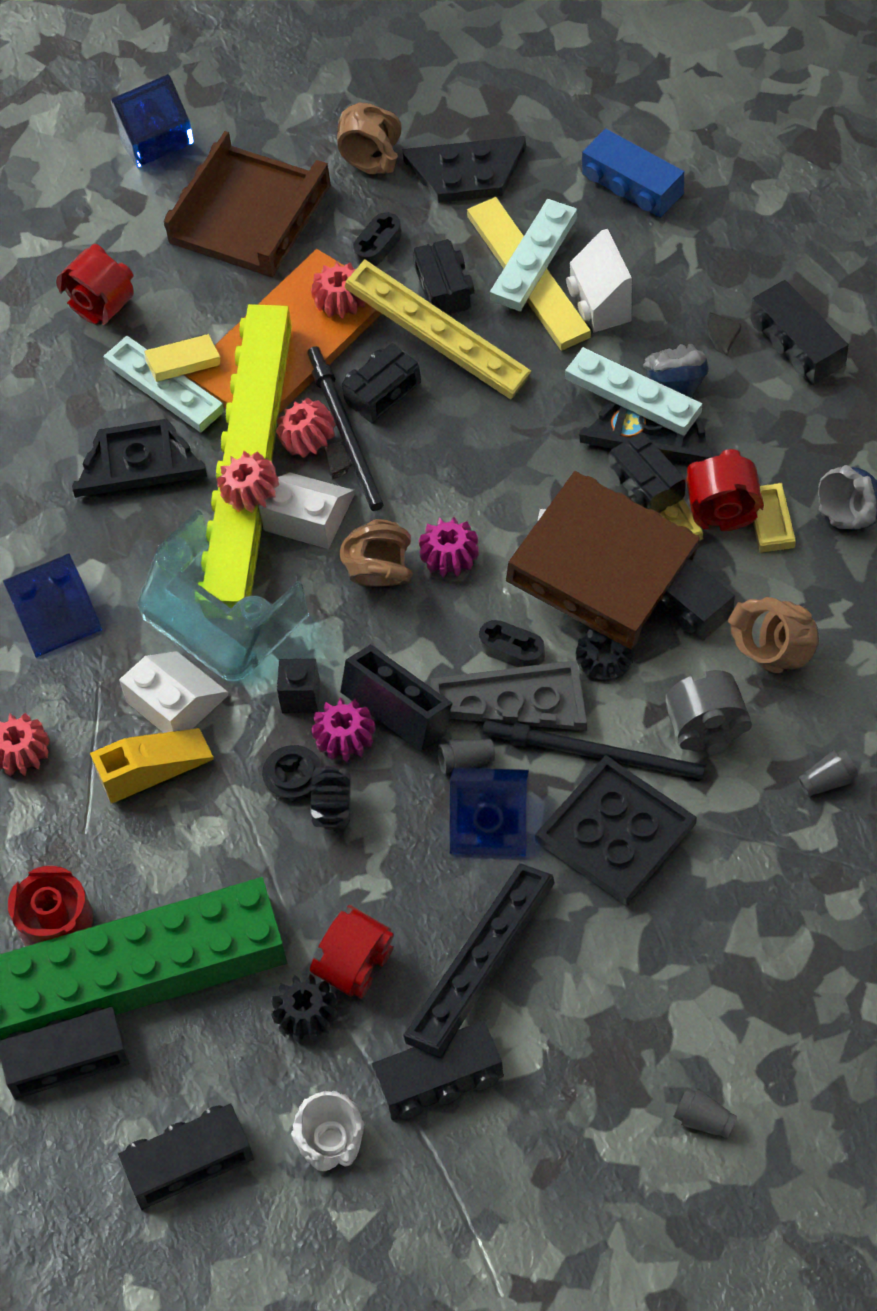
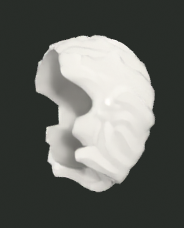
M323 1091L314 1094L302 1102L298 1113L295 1115L291 1137L300 1150L301 1156L305 1157V1160L318 1171H327L336 1167L338 1163L345 1167L353 1163L360 1149L365 1123L361 1118L358 1106L346 1094H340L337 1091Z

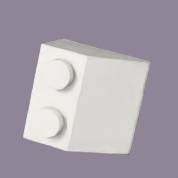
M601 230L570 262V277L566 278L570 295L572 297L576 296L579 301L578 310L580 316L584 321L588 320L593 333L631 322L632 277L609 230Z
M291 472L279 476L280 485L274 488L276 497L265 500L266 508L259 505L264 531L329 549L355 495L354 490Z
M177 651L147 655L119 679L126 702L163 733L193 729L228 696V691Z

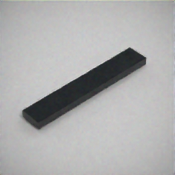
M519 863L403 1035L405 1044L441 1057L555 884L553 874Z

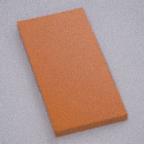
M318 249L312 252L258 304L288 306L292 322L279 414L314 381L312 375L313 366L307 354L308 349L314 346L319 347L326 364L330 365L382 314L366 302L365 307H357L356 315L348 312L345 313L343 319L339 314H334L329 318L325 311H318L314 298L311 295L314 274L322 273L323 265L332 268L336 263V260ZM240 322L214 345L220 356V365L184 374L186 378L222 402L224 408H226L228 402L233 401L230 381L231 375L237 374L238 366L235 364V350L237 345H242L243 338L240 337L239 331Z

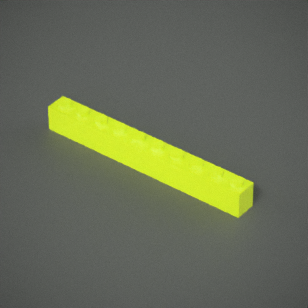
M248 304L246 318H241L239 331L240 337L243 339L242 345H237L235 350V364L238 366L237 374L231 375L230 390L231 394H233V401L228 402L226 405V422L229 425L228 431H223L221 436V450L224 452L223 461L217 462L216 479L222 476L220 466H229L231 464L230 456L239 459L243 451L249 453L250 456L258 451L265 459L272 462L276 437L275 430L277 429L276 420L279 417L292 331L288 306ZM218 488V490H213L211 507L212 511H215L213 521L209 520L207 523L206 537L207 541L210 542L209 550L203 551L201 567L202 572H205L204 581L197 584L196 599L197 603H202L206 617L248 619L262 530L259 505L255 506L253 513L247 511L246 508L238 512L236 509H233L232 505L225 503L220 495V488Z

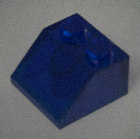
M169 74L111 99L121 144L137 168L194 143L190 120Z
M70 553L3 580L10 602L36 658L102 630Z
M453 768L450 778V854L526 856L529 770Z

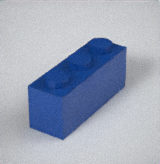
M606 128L582 152V174L590 181L603 185L612 190L617 196L628 199L637 204L642 210L649 211L660 218L684 194L685 171Z

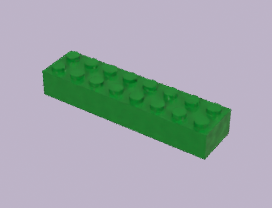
M263 877L0 954V1041L7 1039L9 1035L15 1032H31L44 1028L49 1022L54 1020H70L83 1016L85 1012L93 1008L106 1009L113 1007L115 1014L118 1015L288 964Z

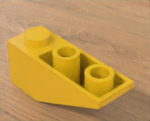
M200 728L124 738L90 753L97 775L111 804L214 760Z

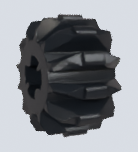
M338 766L316 768L312 773L311 821L315 827H323L324 829L346 827L350 822V772L347 768H339Z
M294 974L292 978L293 985L288 986L280 983L279 991L281 995L272 996L271 1003L275 1010L272 1011L271 1016L274 1023L280 1024L279 1030L284 1037L293 1033L294 1041H297L299 1044L304 1035L309 1034L310 1040L315 1042L317 1040L316 1032L320 1030L329 1034L331 1030L329 1022L336 1021L338 1018L337 1009L334 1008L338 1004L337 997L333 992H329L330 987L325 980L316 984L315 976L310 974L305 982H301L300 978Z

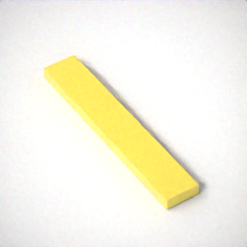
M494 197L467 209V217L501 266L505 268L524 236L499 200ZM546 268L527 299V303L562 351L591 338V330Z
M364 259L346 280L344 286L346 290L510 400L530 377V369Z

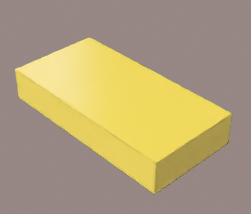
M209 334L144 351L145 360L156 382L220 365V356Z
M782 483L760 486L764 507L763 510L760 508L757 511L758 518L753 522L759 552L795 548L796 540Z

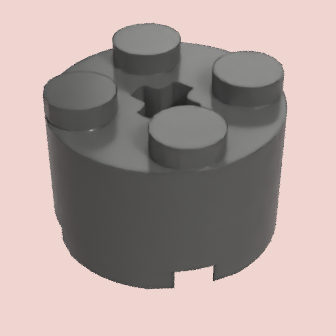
M711 670L704 672L706 678L694 681L693 677L689 676L676 683L666 694L665 701L667 713L681 749L692 751L706 750L709 755H717L726 751L728 743L738 738L742 733L749 731L753 724L733 675L726 671Z

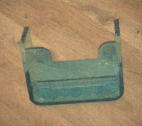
M197 510L157 548L139 594L137 605L140 615L145 621L217 675L227 681H239L247 677L309 616L303 584L298 581L295 582L273 605L260 596H247L232 608L228 607L182 573L209 547L210 543L206 537L207 528L204 515L201 511Z

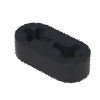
M385 212L376 215L353 244L354 257L357 264L360 265L365 259L374 266H377L383 261L401 238V223L398 216Z
M499 620L488 621L480 628V648L486 655L516 667L541 665L544 662V641L537 634ZM497 634L502 636V640L497 639L494 643L489 642V637L495 638ZM529 647L534 648L535 652H529L527 656L522 654V650L527 651Z

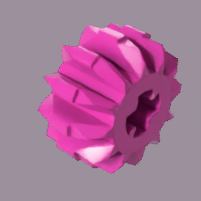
M455 516L450 522L446 523L439 517L437 526L427 524L425 534L420 535V559L423 563H427L430 573L440 570L443 578L448 572H453L459 577L461 568L471 570L473 560L478 559V536L475 531H471L468 521L458 525V520Z
M341 697L336 706L325 702L324 712H315V725L312 728V736L317 740V749L320 753L327 751L328 757L331 760H334L340 754L343 760L348 762L352 753L362 758L364 753L363 747H372V735L375 732V723L371 719L370 711L367 707L360 708L356 699L348 705L345 704Z

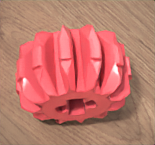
M336 261L334 267L329 268L323 265L322 273L314 274L311 288L312 298H314L318 311H325L329 318L334 314H339L343 319L345 313L349 312L356 315L357 307H365L363 300L344 288L346 280L356 270L352 267L351 263L342 267Z
M306 398L301 404L295 401L294 406L290 409H284L285 415L276 420L278 427L275 431L279 441L286 451L292 455L299 454L302 458L306 457L309 452L316 455L317 450L321 446L328 447L327 440L335 436L333 428L336 426L334 417L319 400L312 401Z
M243 451L239 459L230 456L231 464L229 466H220L222 476L217 478L218 487L221 492L220 495L225 503L232 505L233 509H236L238 512L246 508L247 511L253 513L256 505L266 508L265 500L267 498H275L276 491L274 488L280 485L273 463L265 459L258 451L252 456Z
M10 713L7 722L3 723L0 721V770L4 769L5 773L10 777L16 770H19L22 775L26 776L27 768L32 766L39 769L40 762L38 759L48 758L47 746L50 740L38 719L31 721L30 716L26 713L19 719H16Z

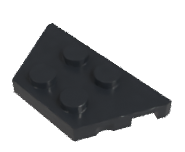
M525 136L407 148L402 149L403 161L406 165L410 164L413 167L419 181L430 189V194L438 203L503 196L508 186V179L513 176L517 168V160L521 152H524L526 149Z
M614 402L607 404L598 413L599 418L589 428L584 427L580 431V443L612 449L623 442L627 443L630 438L621 436V431L628 409ZM617 411H619L615 428L613 431L611 426V420L613 415ZM639 415V425L643 429L642 433H645L666 458L694 463L713 457L712 450L709 449L705 438L706 432L703 422L699 417L685 436L647 418L645 425L643 423V416Z
M160 419L99 429L93 440V448L84 459V470L79 481H74L72 489L75 498L207 477V472L203 461H199L195 457L188 443L177 435L176 429L168 419Z

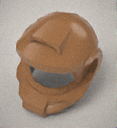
M359 102L351 105L341 113L338 120V150L349 164L368 174L391 173L394 171L398 157L397 153L393 150V146L396 145L400 138L402 123L394 113L373 104ZM376 151L382 153L380 157H371Z
M375 519L366 525L354 529L345 538L340 549V559L348 570L350 581L369 587H389L409 583L413 572L405 567L404 557L405 551L411 543V535L405 528L399 527L398 523L382 519Z
M765 597L762 600L749 599L744 603L738 602L728 619V622L731 624V634L741 653L772 673L778 674L784 670H797L803 667L816 653L819 645L818 627L812 614L801 605H795L790 601L781 602L776 598ZM768 612L760 628V648H758L753 641L752 628L756 619L761 614Z

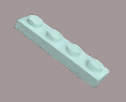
M550 199L546 200L490 290V301L521 311L576 221L577 208Z
M128 336L123 338L103 356L105 365L200 433L224 412L222 402L184 375L156 382L145 360L144 351L147 349Z
M584 347L565 370L566 380L685 436L702 412V403Z

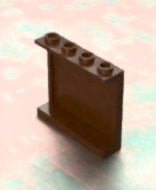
M224 131L218 142H214L211 146L209 155L204 163L197 167L194 178L188 187H184L181 191L179 200L174 208L167 212L164 219V227L166 228L168 241L170 244L273 278L331 186L328 163L316 160L310 170H306L233 147L229 132Z
M574 471L509 560L506 582L632 650L639 640L642 626L689 558L691 560L695 558L700 537L693 534L687 527L678 526L663 518L655 510L646 509L631 501L625 494L616 493L601 485L593 477L584 476Z

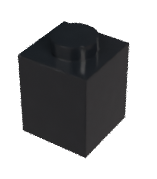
M279 659L277 694L281 712H318L320 678L316 659Z

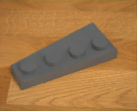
M577 660L431 678V687L452 702L449 719L480 722L488 720L503 724H515L516 722L537 727L587 731V720Z

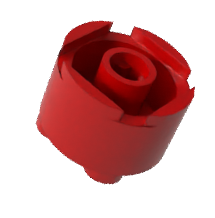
M92 244L89 248L83 250L56 279L60 294L66 291L71 298L67 302L71 309L80 317L93 324H97L99 321H103L102 325L106 324L134 294L133 285L130 281L134 276L130 268L123 263L118 264L98 244Z
M728 449L719 456L708 458L702 462H694L687 467L686 484L692 517L699 527L710 530L709 525L720 526V531H732L745 527L758 518L757 511L760 508L763 510L764 502L757 468L750 459L741 456L740 451Z
M58 866L35 868L28 872L29 876L20 883L17 881L10 891L8 912L25 947L92 927L93 911L84 887L65 868Z
M348 905L347 913L341 911L321 940L318 947L322 949L324 954L320 961L313 958L310 965V973L323 981L325 980L328 984L348 996L353 997L356 995L362 999L373 982V978L370 977L372 970L376 964L383 967L394 949V946L390 945L394 934L391 933V928L354 906Z

